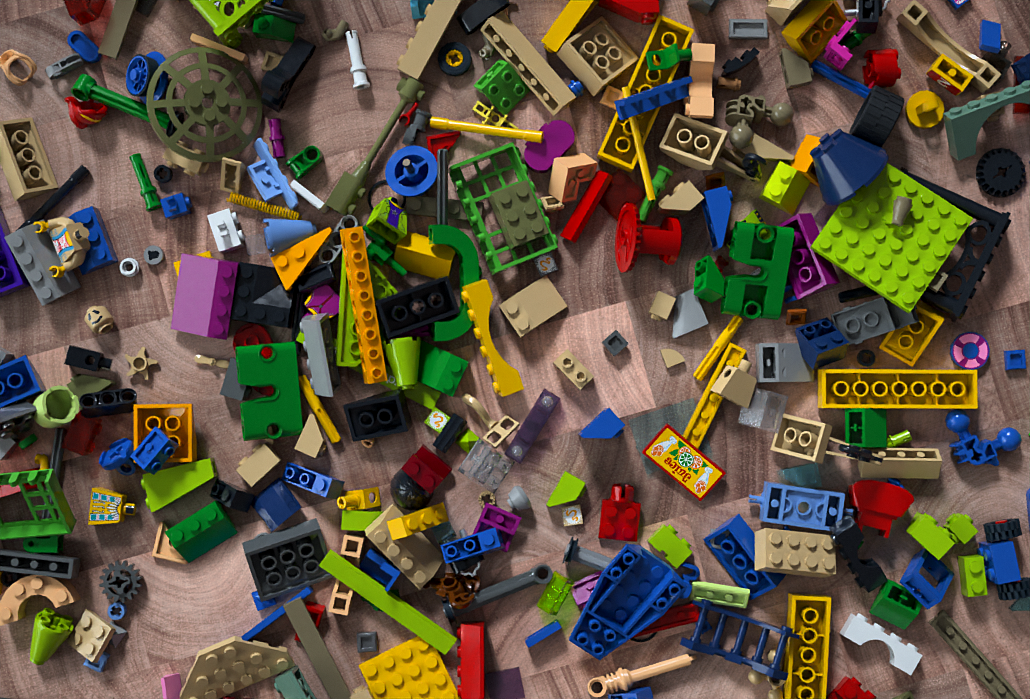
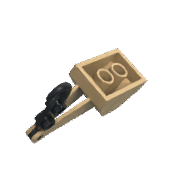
M674 113L659 146L663 153L685 166L696 170H713L716 166L756 184L760 182L763 175L758 161L763 165H767L766 160L757 154L747 153L745 158L742 159L725 146L729 137L728 131ZM719 156H722L723 158H725L726 160L730 161V162L733 163L734 165H732V164H730V163H728V162H726V161L720 159Z
M783 413L780 414L770 449L818 464H822L825 454L860 460L880 466L884 457L873 453V451L830 437L833 427L831 425ZM828 441L839 444L838 449L841 452L847 453V455L826 451Z

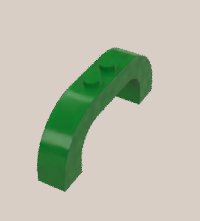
M428 225L429 244L447 245L457 253L459 258L460 312L448 320L431 323V340L448 341L463 335L474 323L468 317L467 310H469L467 303H464L461 292H463V286L479 281V278L482 276V269L479 266L476 248L464 232L449 225Z

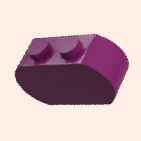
M553 120L549 124L545 123L538 130L544 132L542 143L526 142L525 145L527 147L524 151V160L531 171L540 174L547 173L553 166L554 158L562 157L573 146L575 134L572 127L565 121Z

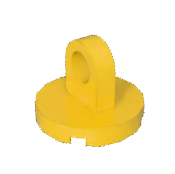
M928 90L913 94L905 106V115L909 123L920 129H929L937 125L943 118L944 103L937 94Z

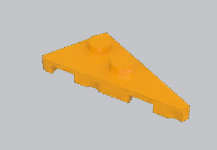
M331 227L271 257L286 291L292 289L294 282L299 276L301 277L305 268L310 265L318 254L317 251L330 238V234L333 232Z

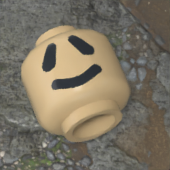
M105 306L90 307L84 319L92 332L97 334L109 332L114 322V318Z

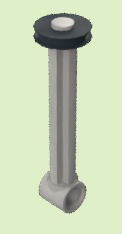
M572 537L566 546L563 563L566 561L569 565L571 560L604 571L613 559L578 546V538L573 540Z

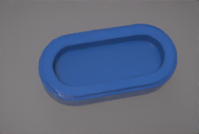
M76 30L68 35L67 42L76 53H79L86 62L93 64L101 59L102 54L98 53L99 47L83 32Z

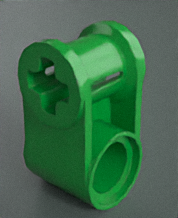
M308 146L299 154L290 158L286 162V166L292 169L296 175L295 178L299 180L322 162L323 153L316 146ZM312 151H317V158L310 160L309 154Z

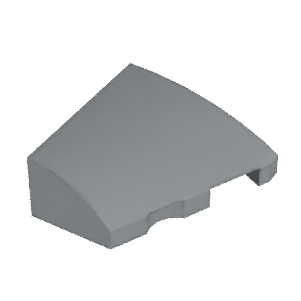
M694 289L674 297L676 300L674 302L673 339L709 324L698 297L694 295Z

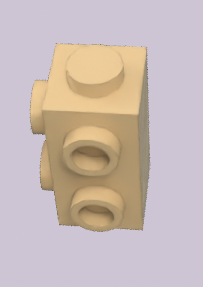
M178 140L176 142L178 146L189 152L205 155V152L195 148L194 151L188 149V145ZM168 147L162 157L167 161V165L175 169L179 166L184 169V173L192 177L195 174L201 177L202 173H205L209 167L208 162L186 159Z

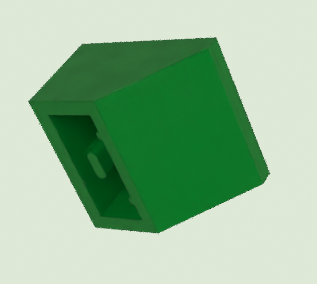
M845 408V443L858 447H887V409Z
M887 579L888 581L882 584L869 613L905 630L918 616L922 604L904 586Z

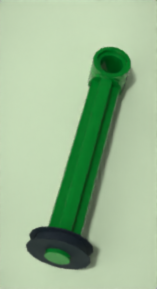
M81 74L71 88V93L81 101L93 99L150 123L145 104L97 85L95 79L89 75ZM155 109L160 126L166 129L168 137L172 136L177 128L170 120L169 115ZM176 110L175 115L179 122L183 124L184 113L181 112L179 114V111Z

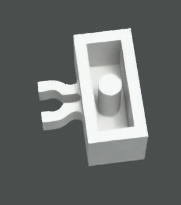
M228 208L207 215L220 253L224 254L244 247L243 241H245L243 231L238 229L237 223H239V218L236 212Z

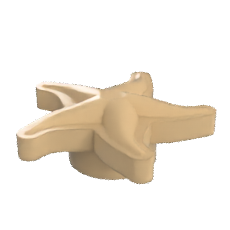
M142 347L136 357H130L128 354L125 355L127 361L132 365L131 370L126 375L132 376L140 372L144 375L145 380H148V367L152 364H158V361L146 358V348Z

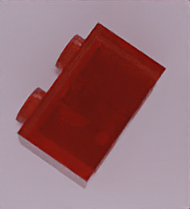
M79 411L71 421L61 448L82 456L92 453L95 447L94 439L102 429V419L97 417L85 418Z

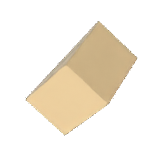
M223 157L220 190L239 194L247 166L240 161Z

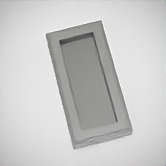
M729 19V39L766 40L767 19Z

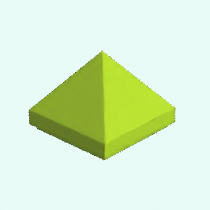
M467 428L455 443L470 455L482 440Z

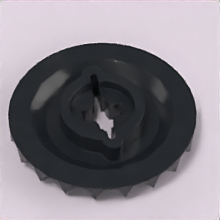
M992 149L979 159L976 166V179L979 186L987 194L994 197H1008L1016 193L1025 182L1026 165L1023 164L1022 158L1010 149ZM1009 167L1004 173L1005 177L1001 175L993 178L999 172L998 168L1005 169Z

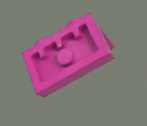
M855 18L851 22L846 21L839 32L833 36L824 48L826 53L823 57L840 71L853 55L846 46L839 45V43L856 23L857 20Z

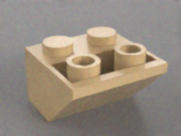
M682 181L674 188L671 197L667 194L658 203L659 208L657 212L659 214L686 216L700 204L704 197L690 181L685 184Z

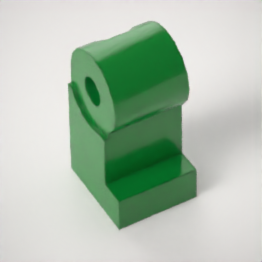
M63 535L25 538L23 540V548L27 552H62Z

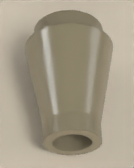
M897 196L893 202L891 224L903 226L913 207L912 199Z

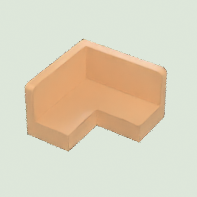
M585 153L554 158L548 193L561 203L576 200L579 183L593 179L598 162Z

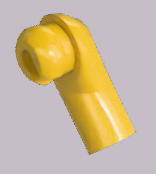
M36 454L34 462L40 464L39 470L49 469L47 455Z

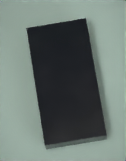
M329 261L304 272L301 277L299 276L297 278L299 292L303 295L335 281L333 264Z

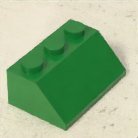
M217 500L165 531L173 547L188 563L239 533L224 507Z

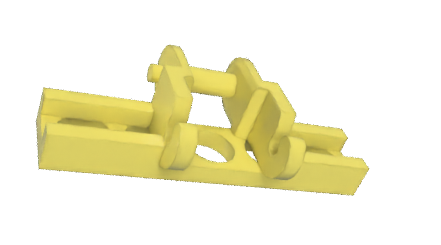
M477 101L476 105L472 108V110L486 118L481 124L489 125L487 122L490 121L494 125L502 127L504 122H506V128L512 126L515 129H519L506 120L508 115H505L503 118L494 112L495 106L493 105L490 109ZM478 105L484 107L482 112L476 109ZM495 115L499 117V121L496 123L492 121V117Z

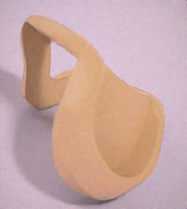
M8 50L0 56V68L4 71L6 77L17 86L24 85L37 71L35 62L25 54L15 50ZM17 59L25 62L31 70L29 75L23 80L13 75L10 71V65Z

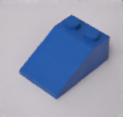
M727 186L702 193L704 199L701 201L713 252L718 251L723 246L732 205L731 202L733 201L732 192L727 189Z

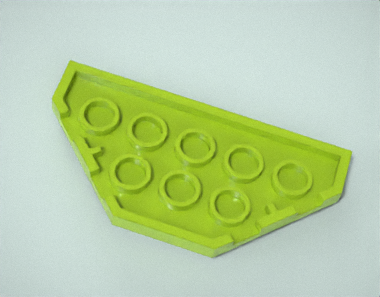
M342 250L335 366L357 367L361 360ZM368 259L374 300L398 292ZM379 325L380 338L382 344V342L385 341L387 338H384Z

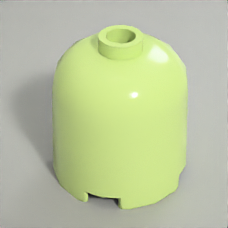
M60 385L51 387L38 396L32 404L37 409L34 420L40 426L50 429L69 423L79 412L78 397L73 395L68 390V387Z

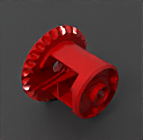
M633 203L624 204L618 217L615 233V258L620 272L628 273V271H631L635 267L639 253L658 254L660 260H663L667 265H673L679 258L682 246V227L680 221L676 217H665L661 226L641 225L637 206Z

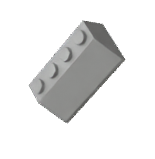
M30 224L4 238L40 303L44 306L81 288V285L73 270L65 271L61 278L52 277L57 274V270L49 271V268L51 266L61 267L63 265L60 263L51 239L50 229L48 228L43 233H35V231L41 230L40 224Z
M328 313L307 315L301 319L300 330L301 333H304L305 337L303 347L304 351L308 353L307 368L309 371L311 370V388L314 389L315 395L334 397L342 386L338 366H335L336 353Z

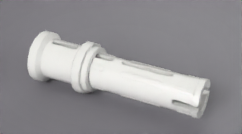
M352 30V38L350 31H348L345 35L352 63L350 73L353 74L354 78L353 89H366L370 87V83L366 77L367 67L363 65L358 32Z

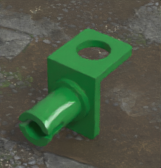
M677 43L670 45L664 50L646 52L649 71L665 70L673 67L680 61H690L692 59V51L690 48L678 50ZM656 55L660 58L661 63L659 66L653 64L652 56Z

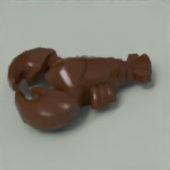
M446 573L445 578L432 577L423 588L433 587V589L437 590L436 594L440 597H449L450 605L454 609H464L472 604L475 594L472 593L469 596V593H465L463 584H465L469 591L473 590L471 586H475L474 592L477 593L481 582L478 575L473 577L471 575H461L455 578L456 575L454 573Z

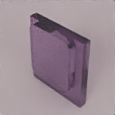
M519 667L485 673L490 699L525 698Z

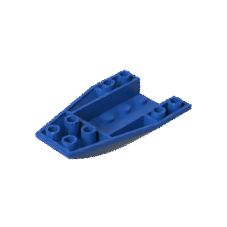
M626 544L601 573L569 637V641L598 660H601L663 616L688 588V585L670 565L642 546Z

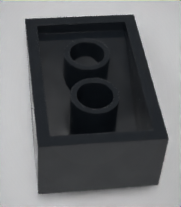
M402 388L379 393L343 405L353 442L407 432L412 426L410 412Z

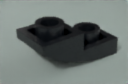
M754 47L751 51L746 50L740 59L737 57L732 61L728 59L722 66L724 70L721 75L726 77L742 70L757 57L759 51Z

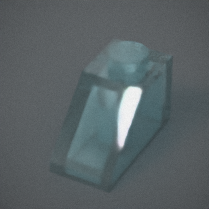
M813 462L776 470L777 475L794 486L817 489V487L822 486L817 463Z

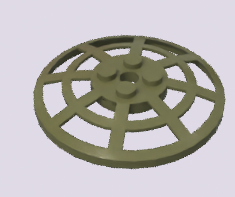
M205 47L188 48L179 51L161 63L153 74L148 86L146 107L152 128L169 149L186 159L208 163L222 161L223 157L229 159L240 153L251 143L260 127L262 103L257 82L240 61L230 57L223 51ZM198 53L199 63L189 65L179 72L169 65L181 56ZM206 53L223 56L235 63L236 66L229 72L221 66L207 63ZM200 69L201 80L191 83L184 77L190 71ZM208 69L218 71L226 77L220 83L210 80ZM164 71L173 78L167 89L166 100H154L156 83ZM241 71L247 75L252 83L257 99H246L244 89L236 78ZM177 82L187 89L183 99H172ZM231 82L236 86L240 98H230L226 87ZM202 99H210L212 106L210 108L204 107ZM231 106H241V113L237 123L228 116ZM173 107H184L188 118L183 124L176 117ZM247 107H257L255 125L249 136H247L240 127L245 120ZM155 108H167L170 120L177 128L170 138L161 128L155 114ZM222 121L231 129L223 135L214 137V126ZM194 123L204 126L206 128V137L196 135L188 129ZM234 134L243 142L229 152L214 155V143L224 141ZM185 135L194 141L206 143V155L189 152L178 146L176 142Z

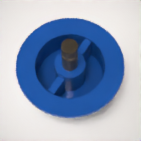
M407 146L398 150L391 156L386 165L385 177L388 185L394 192L402 196L417 197L426 194L432 188L437 178L436 158L429 150L421 146Z

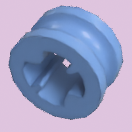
M115 602L108 607V616L113 620H119L127 613V607L122 602ZM114 606L121 608L122 611L119 612L121 615L113 613L115 610Z

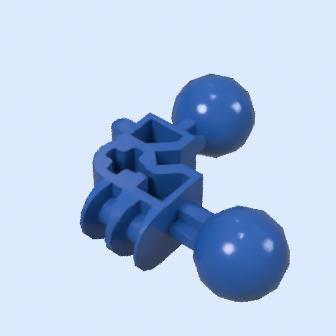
M962 409L950 411L945 419L948 429L959 436V440L949 445V447L956 448L953 455L960 457L957 460V464L967 462L973 465L986 463L998 466L999 461L996 457L998 456L996 452L1001 449L1008 452L1014 451L1020 446L1022 441L1021 435L1016 429L1007 427L998 432L995 440L984 439L979 442L977 435L970 434L968 430L970 416Z

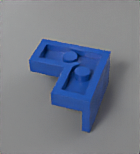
M372 547L365 555L359 567L387 586L385 591L387 592L401 573L387 557Z

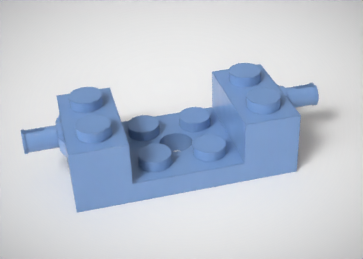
M764 481L761 496L749 494V498L752 499H748V503L760 505L759 519L763 522L830 531L829 527L840 521L842 516H853V509L843 508L845 493L839 491L818 490ZM801 502L808 504V510L804 513L798 510V505Z

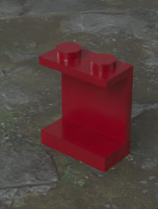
M424 444L401 468L430 494L452 470L450 466Z

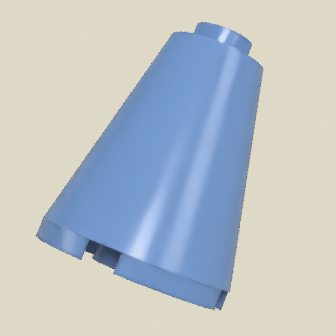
M263 219V223H267V227L263 228L267 249H272V253H269L270 257L317 234L316 225L312 224L311 221Z

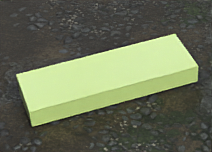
M692 580V591L689 595V600L701 602L702 599L712 601L713 604L746 609L750 589Z

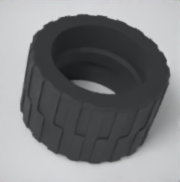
M875 85L864 100L849 134L882 148L899 118L905 103L904 98Z

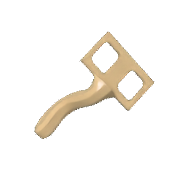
M467 393L461 397L465 404L475 409L487 425L489 432L483 437V440L496 449L520 425L508 415H505L499 422L494 421L476 398ZM506 420L514 423L509 430L501 427ZM493 433L501 436L496 443L488 440Z

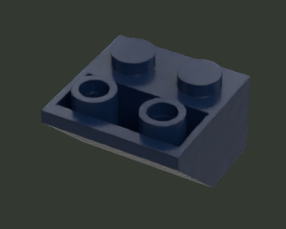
M827 317L795 329L801 355L813 370L845 358L850 342Z

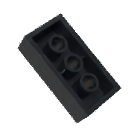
M441 276L374 300L377 319L384 338H391L460 312L448 276ZM432 297H436L437 300L434 301V304L430 301ZM414 303L419 305L416 310H413L412 307ZM396 309L401 311L399 318L394 314Z

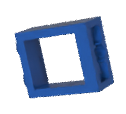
M924 548L913 556L900 583L928 610L941 602L954 573L941 560L936 559ZM922 566L938 581L936 588L919 573Z

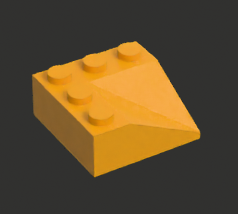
M134 404V451L156 426L171 440L179 444L174 454L166 462L197 461V439L193 404Z

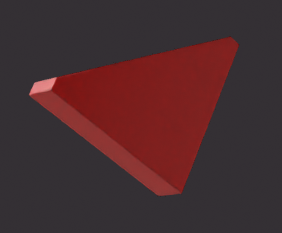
M461 131L426 136L428 150L434 155L436 161L438 149H447L449 152L460 137Z

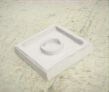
M296 180L291 182L290 187L323 214L328 211L329 208L324 202Z

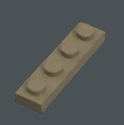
M407 196L406 212L408 215L437 217V198ZM448 199V219L469 221L461 201ZM476 202L475 204L482 218L483 202Z

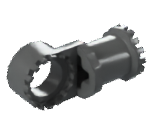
M416 109V117L413 124L407 128L402 144L414 146L415 143L413 142L416 141L418 132L426 133V125L429 118L432 117L430 113L426 111L423 113L424 110Z

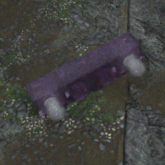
M545 388L543 389L504 454L521 464L561 398Z

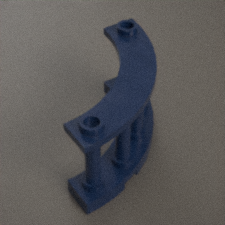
M702 599L701 602L693 600L692 604L701 607V611L693 636L690 639L682 637L680 645L712 656L714 654L722 656L725 660L740 665H748L753 670L772 678L787 680L788 673L781 670L782 666L780 664L788 638L799 639L800 635L793 633V628L784 625L780 628L767 622L714 606L712 601ZM711 610L721 614L713 640L707 644L701 642L702 639L700 637L708 611ZM728 616L742 620L734 648H731V651L720 648V641ZM749 622L763 627L755 655H752V658L742 655L741 651ZM770 630L780 633L781 637L773 663L768 665L763 663L764 659H762Z

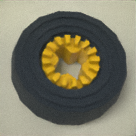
M450 42L440 49L437 60L440 69L445 74L456 77L468 71L472 58L469 49L460 42ZM458 55L459 62L452 64V60L449 58Z

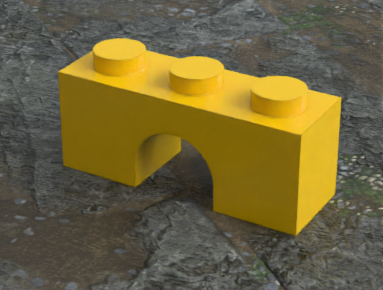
M442 502L386 522L391 538L395 540L447 522L449 519Z

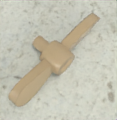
M197 355L194 358L197 363L216 365L227 369L229 366V362L226 360H216L215 358H208L203 355Z

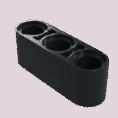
M478 0L461 13L456 20L466 35H470L481 28L488 18L506 9L510 2L509 0Z
M131 388L83 394L79 399L80 413L85 418L130 413L134 411V404H137L136 391Z

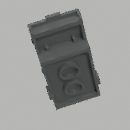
M884 297L869 302L866 301L854 307L848 306L843 308V311L831 314L834 326L850 342L849 346L854 343L855 345L863 343L866 339L919 322L915 310L917 309L916 304L908 314Z

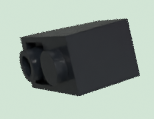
M218 478L212 486L210 497L225 506L248 513L255 496L243 488Z

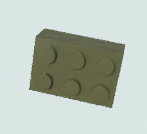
M527 180L493 192L488 197L510 251L544 238L549 233Z

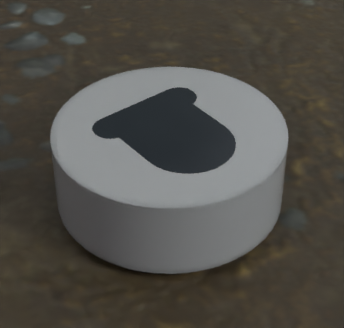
M149 246L144 251V259L151 265H158L164 259V252L158 246Z

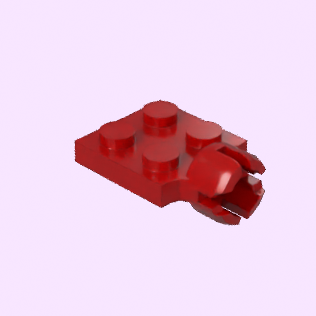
M621 483L613 484L610 498L602 499L598 538L637 542L641 503L633 500V486L625 484L624 494H621Z

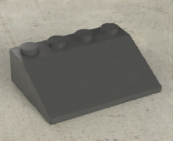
M317 518L242 543L261 602L334 577L319 566L328 552Z

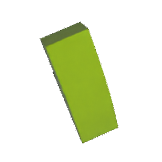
M342 510L341 530L365 531L384 511Z

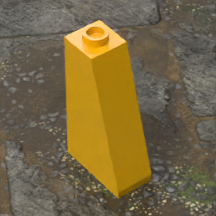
M570 0L541 40L545 44L543 47L550 53H557L592 11L598 0Z

